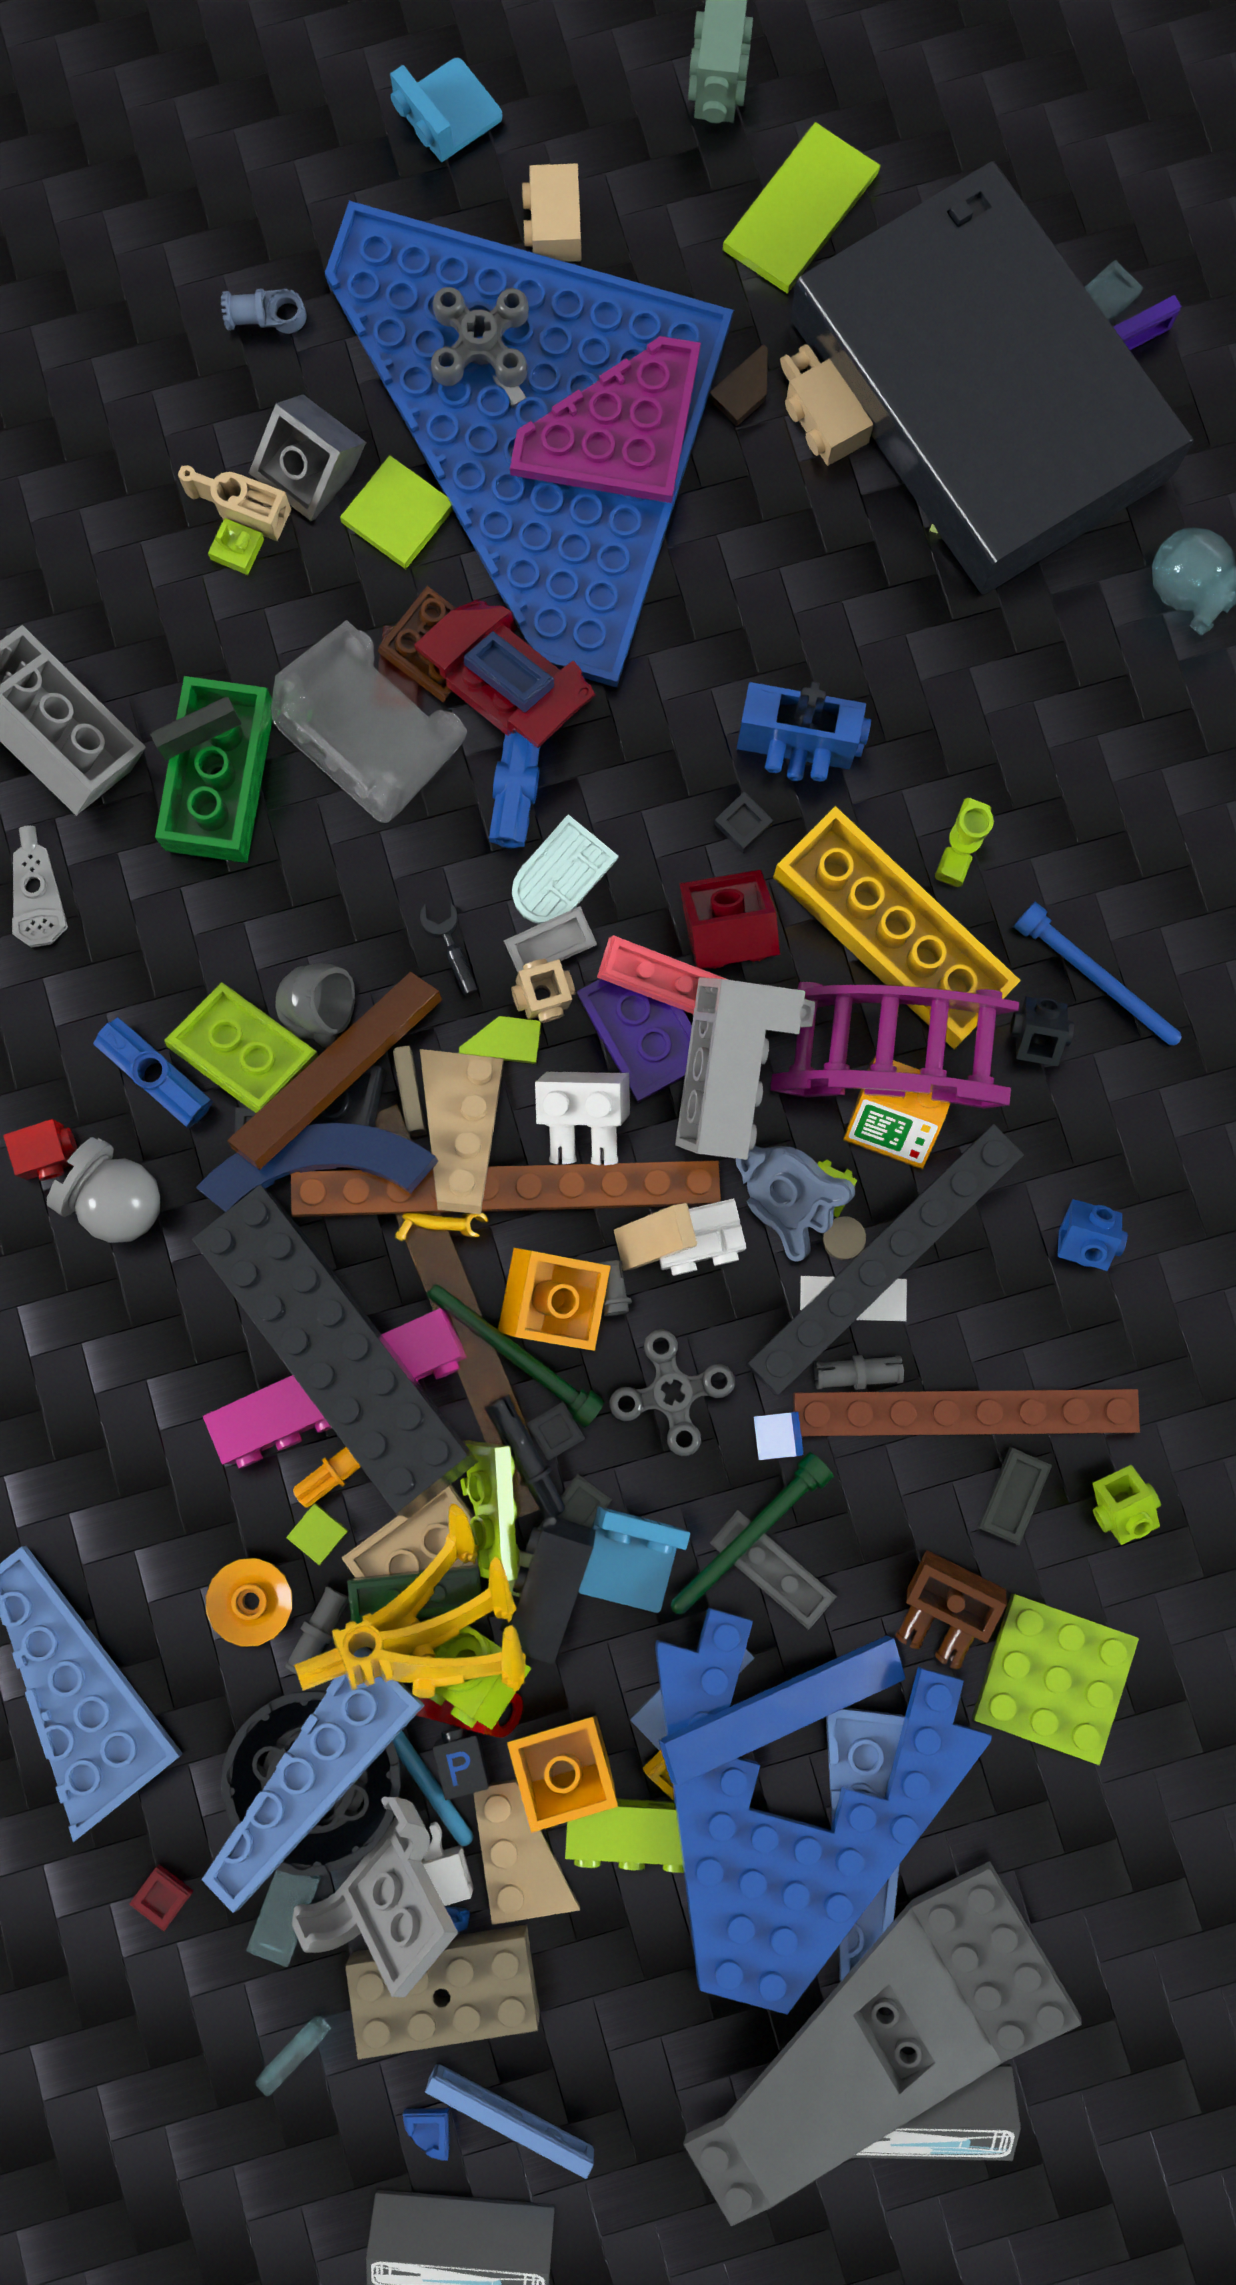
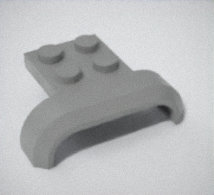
M383 1797L381 1802L385 1809L393 1810L395 1814L394 1820L384 1836L365 1855L334 1894L318 1903L297 1905L293 1912L292 1927L303 1951L308 1953H319L335 1949L351 1941L361 1933L391 1996L405 1998L455 1938L458 1931L421 1862L428 1851L430 1835L415 1806L406 1799Z

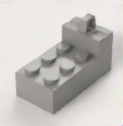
M23 625L0 640V742L77 816L130 773L146 747Z
M699 977L676 1146L697 1154L748 1159V1152L754 1148L757 1136V1129L755 1124H753L755 1107L760 1105L763 1095V1085L759 1081L761 1064H765L769 1053V1041L765 1038L766 1030L799 1034L800 1027H812L815 1002L804 999L805 991L726 979Z

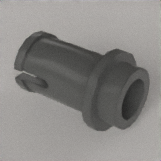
M614 1260L598 1263L611 1266L603 1304V1315L615 1316L628 1313V1304L632 1303L631 1298L626 1296L622 1261Z

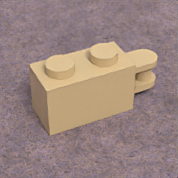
M807 344L801 346L799 353L792 357L785 355L780 358L783 372L789 380L787 399L785 400L786 409L794 422L800 421L806 431L807 443L816 456L820 454L828 466L869 443L874 424L830 359L820 364L814 352ZM807 368L808 371L803 374L800 373L801 370Z

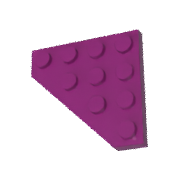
M660 336L647 344V349L629 361L626 358L600 375L597 382L582 392L577 390L554 405L552 411L534 423L530 421L517 429L510 464V475L672 503L701 343Z

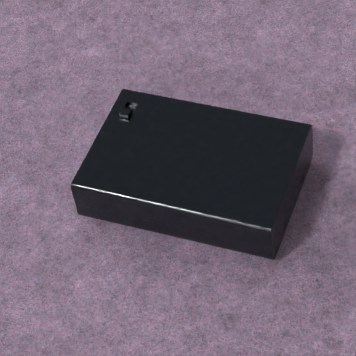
M995 161L989 162L806 272L796 281L790 316L792 323L820 363L830 359L874 424L871 432L872 438L982 595L994 590L1160 487L1176 473L1194 442L1193 437Z

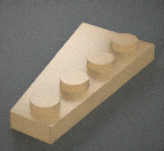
M420 1049L431 1153L438 1159V1163L433 1167L438 1210L481 1214L503 1073V1058Z

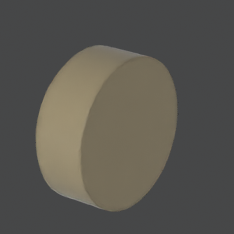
M838 1217L833 1220V1226L823 1233L822 1243L826 1252L833 1258L848 1260L857 1256L863 1250L866 1243V1233L863 1226L854 1218Z

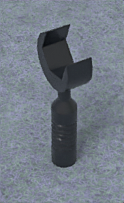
M450 902L451 917L441 924H437L427 919V907L424 904L420 913L423 929L432 937L444 938L448 947L447 958L451 963L464 996L478 992L479 987L466 961L463 950L454 943L451 936L458 926L459 919L456 908Z

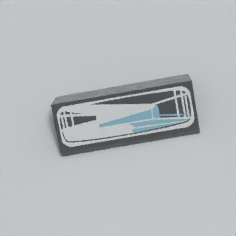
M999 2064L851 2158L1013 2161L1021 2126L1011 2064Z
M376 2190L366 2256L367 2285H549L555 2204Z

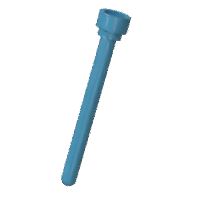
M401 1731L393 1739L399 1759L457 1843L461 1846L469 1845L473 1840L472 1831L450 1799L445 1800L443 1789L403 1731Z

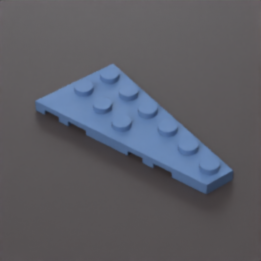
M22 1546L0 1563V1618L2 1624L6 1625L14 1652L12 1655L17 1669L20 1668L27 1691L25 1695L45 1757L50 1761L58 1785L55 1788L60 1803L64 1804L70 1822L68 1828L74 1842L183 1753L27 1546Z

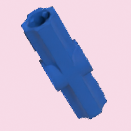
M517 731L509 736L505 734L501 762H497L493 784V799H495L489 841L507 848L525 847L531 804H535L540 772V768L537 767L540 747H535Z
M119 1017L107 1023L98 1033L93 1044L187 1128L199 1122L209 1111L213 1100ZM160 1063L162 1065L160 1078L151 1083L146 1082L144 1077L146 1069L151 1064Z

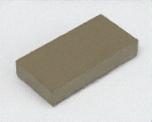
M410 1046L394 1048L393 1055L407 1131L413 1137L426 1135L427 1130L413 1052Z

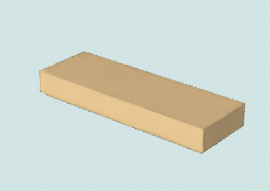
M687 1203L670 1206L614 1229L623 1271L636 1269L697 1246Z

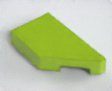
M499 1016L459 1047V1054L503 1058V1061L537 1064L542 1023L538 1020Z

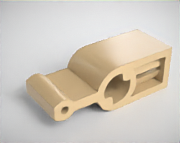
M181 466L178 477L190 498L197 499L201 497L214 502L223 520L224 518L230 519L261 532L264 537L278 541L291 512V506L285 491L234 472L221 473L215 479L196 473L191 466Z

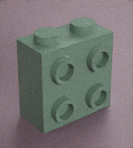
M706 0L705 12L697 11L694 32L695 43L691 53L688 100L695 101L694 118L705 119L711 123H720L722 121L733 123L735 106H743L753 25V17H745L747 0Z

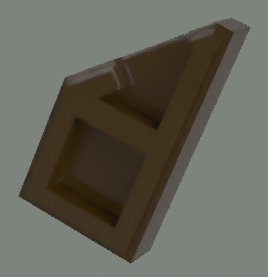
M764 344L709 393V400L736 427L766 401L768 348Z

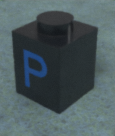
M454 1727L441 1732L442 1739L436 1740L433 1751L445 1800L489 1789L491 1778L480 1733L475 1731L468 1732V1729Z

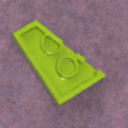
M465 1440L463 1442L479 1461L466 1472L467 1478L461 1479L460 1482L463 1496L469 1495L474 1506L475 1516L471 1519L470 1527L474 1542L479 1547L477 1562L480 1576L489 1579L491 1561L497 1557L504 1566L508 1581L517 1580V1565L520 1560V1553L515 1538L517 1506L513 1499L512 1485L515 1464L511 1456L510 1446Z

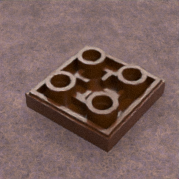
M427 586L381 643L377 652L444 703L452 693L447 687L446 679L440 675V669L415 650L414 644L451 610L456 609V607Z

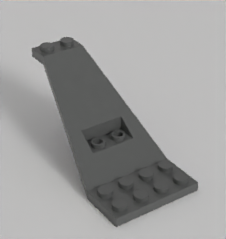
M989 1861L912 1899L725 2116L686 2134L684 2146L731 2226L775 2206L999 2064L1082 2025L1079 2012L991 1862ZM888 2007L893 2013L885 2016L878 2009ZM909 2046L914 2048L916 2052L908 2055L903 2053L901 2049Z

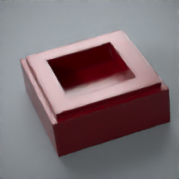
M159 1864L129 1905L161 1930L165 1931L194 1890Z

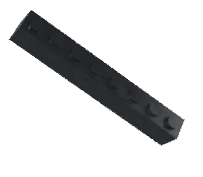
M994 1124L985 1130L745 1364L747 1368L774 1396L779 1395L1015 1165L1024 1154Z

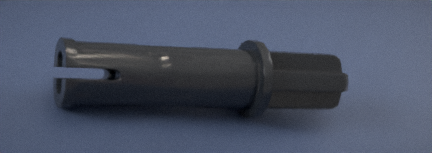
M509 1394L496 1398L483 1408L496 1428L503 1445L510 1446L511 1456L522 1478L519 1481L520 1485L528 1487L544 1518L546 1514L555 1517L565 1511V1506L548 1475L552 1471L549 1465L545 1466L526 1427L514 1408Z

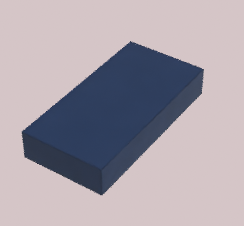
M494 631L464 656V664L467 668L524 713L554 688V678Z

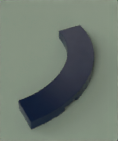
M346 1123L313 1124L306 1126L260 1170L236 1153L215 1168L196 1188L226 1212L260 1184L267 1188L275 1184V1180L299 1171L302 1173L323 1169H336V1167H349L382 1177L411 1194L438 1163V1159L420 1145L400 1135L379 1128Z

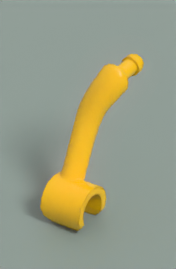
M405 1213L402 1215L405 1221L399 1231L396 1232L395 1238L399 1241L405 1240L412 1224L426 1229L460 1231L467 1237H479L478 1233L472 1231L470 1222L475 1218L477 1221L487 1223L488 1218L484 1213H465L460 1218Z

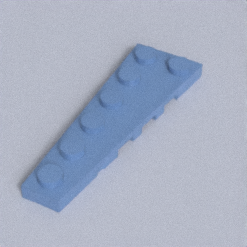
M362 1647L353 1655L362 1658L369 1656L372 1652L367 1647ZM346 1674L333 1679L326 1690V1695L314 1713L310 1714L302 1726L301 1733L289 1751L285 1752L277 1764L276 1771L264 1789L258 1793L248 1808L245 1818L237 1825L202 1878V1881L232 1913L238 1911L423 1708L424 1704L403 1683L394 1680L385 1682L382 1677L375 1678V1684L366 1686L362 1683L357 1685L358 1689L352 1691Z
M845 1707L826 1716L831 1823H833L842 1786L885 1797L905 1715ZM899 1865L838 1946L840 1982L894 1921Z

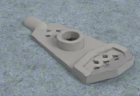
M23 826L19 828L21 847L13 853L14 917L12 918V934L32 948L53 944L68 928L48 851L46 848L38 845L36 827ZM38 879L41 884L39 890L34 893L28 892L26 889L28 881Z

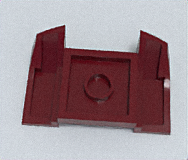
M474 600L451 610L414 644L415 650L440 669V675L446 679L447 687L507 736L517 731L535 747L539 748L570 717L596 696L591 685L585 681L582 670L574 660L560 670L513 632L517 628L514 625L512 611L500 605L490 606L486 601ZM492 631L554 678V688L526 713L464 664V656Z

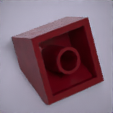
M761 869L680 883L688 935L697 968H720L730 963L747 960L760 961L770 956L780 955L776 910Z

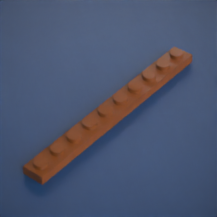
M719 1161L488 1167L481 1212L663 1207L687 1203L688 1206L708 1205L721 1202ZM433 1168L411 1194L382 1177L362 1172V1170L310 1171L291 1174L292 1217L455 1212L438 1210Z

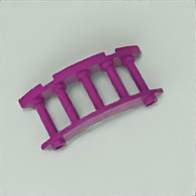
M814 982L798 983V989L796 990L805 991L804 999L815 1002L812 1027H800V1032L797 1034L794 1065L789 1066V1072L772 1074L770 1091L805 1098L845 1095L846 1088L865 1089L864 1094L868 1096L902 1098L905 1097V1092L925 1094L932 1092V1101L955 1103L983 1109L1010 1105L1011 1088L994 1085V1078L990 1077L996 1015L1018 1011L1019 1002L1002 999V992L981 989L977 990L976 994L908 986H823ZM852 1003H881L875 1064L871 1065L870 1071L850 1070V1065L846 1064ZM899 1004L931 1006L925 1068L920 1069V1074L897 1072V1067L893 1066ZM835 1005L829 1062L824 1063V1070H815V1068L811 1067L816 1011L818 1007ZM949 1008L978 1013L973 1074L968 1076V1080L946 1077L947 1071L943 1070Z

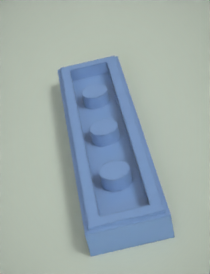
M441 2064L435 2065L429 2077L425 2093L587 2179L594 2165V2148L592 2145Z

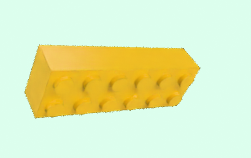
M836 806L776 866L773 878L885 985L932 988L976 994L977 990L990 989L1002 992V999H1004L1021 981ZM907 1004L929 1025L931 1006ZM949 1008L945 1041L953 1049L977 1027L978 1013Z

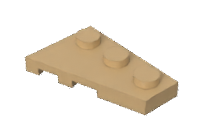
M517 1779L491 1783L489 1789L473 1793L492 1925L579 1911L580 1905L571 1891L542 1831L539 1830L531 1833Z

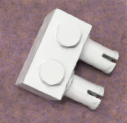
M545 1072L535 1082L536 1124H545L550 1127L549 1162L559 1164V1159H562V1164L576 1162L575 1126L587 1125L591 1127V1163L600 1165L601 1160H604V1165L618 1163L616 1127L621 1126L630 1115L629 1073Z

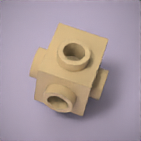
M539 959L523 965V970L518 972L516 978L517 986L511 987L517 1010H525L529 1020L539 1017L540 1023L563 1017V1010L568 1009L572 1001V995H575V987L570 972L568 970L563 972L560 959L547 962V959ZM538 988H544L548 991L549 998L537 1000L534 991Z

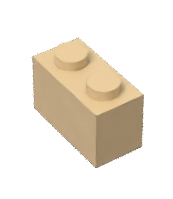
M578 164L529 165L530 183H522L523 209H531V220H524L525 246H533V253L563 262L581 261Z

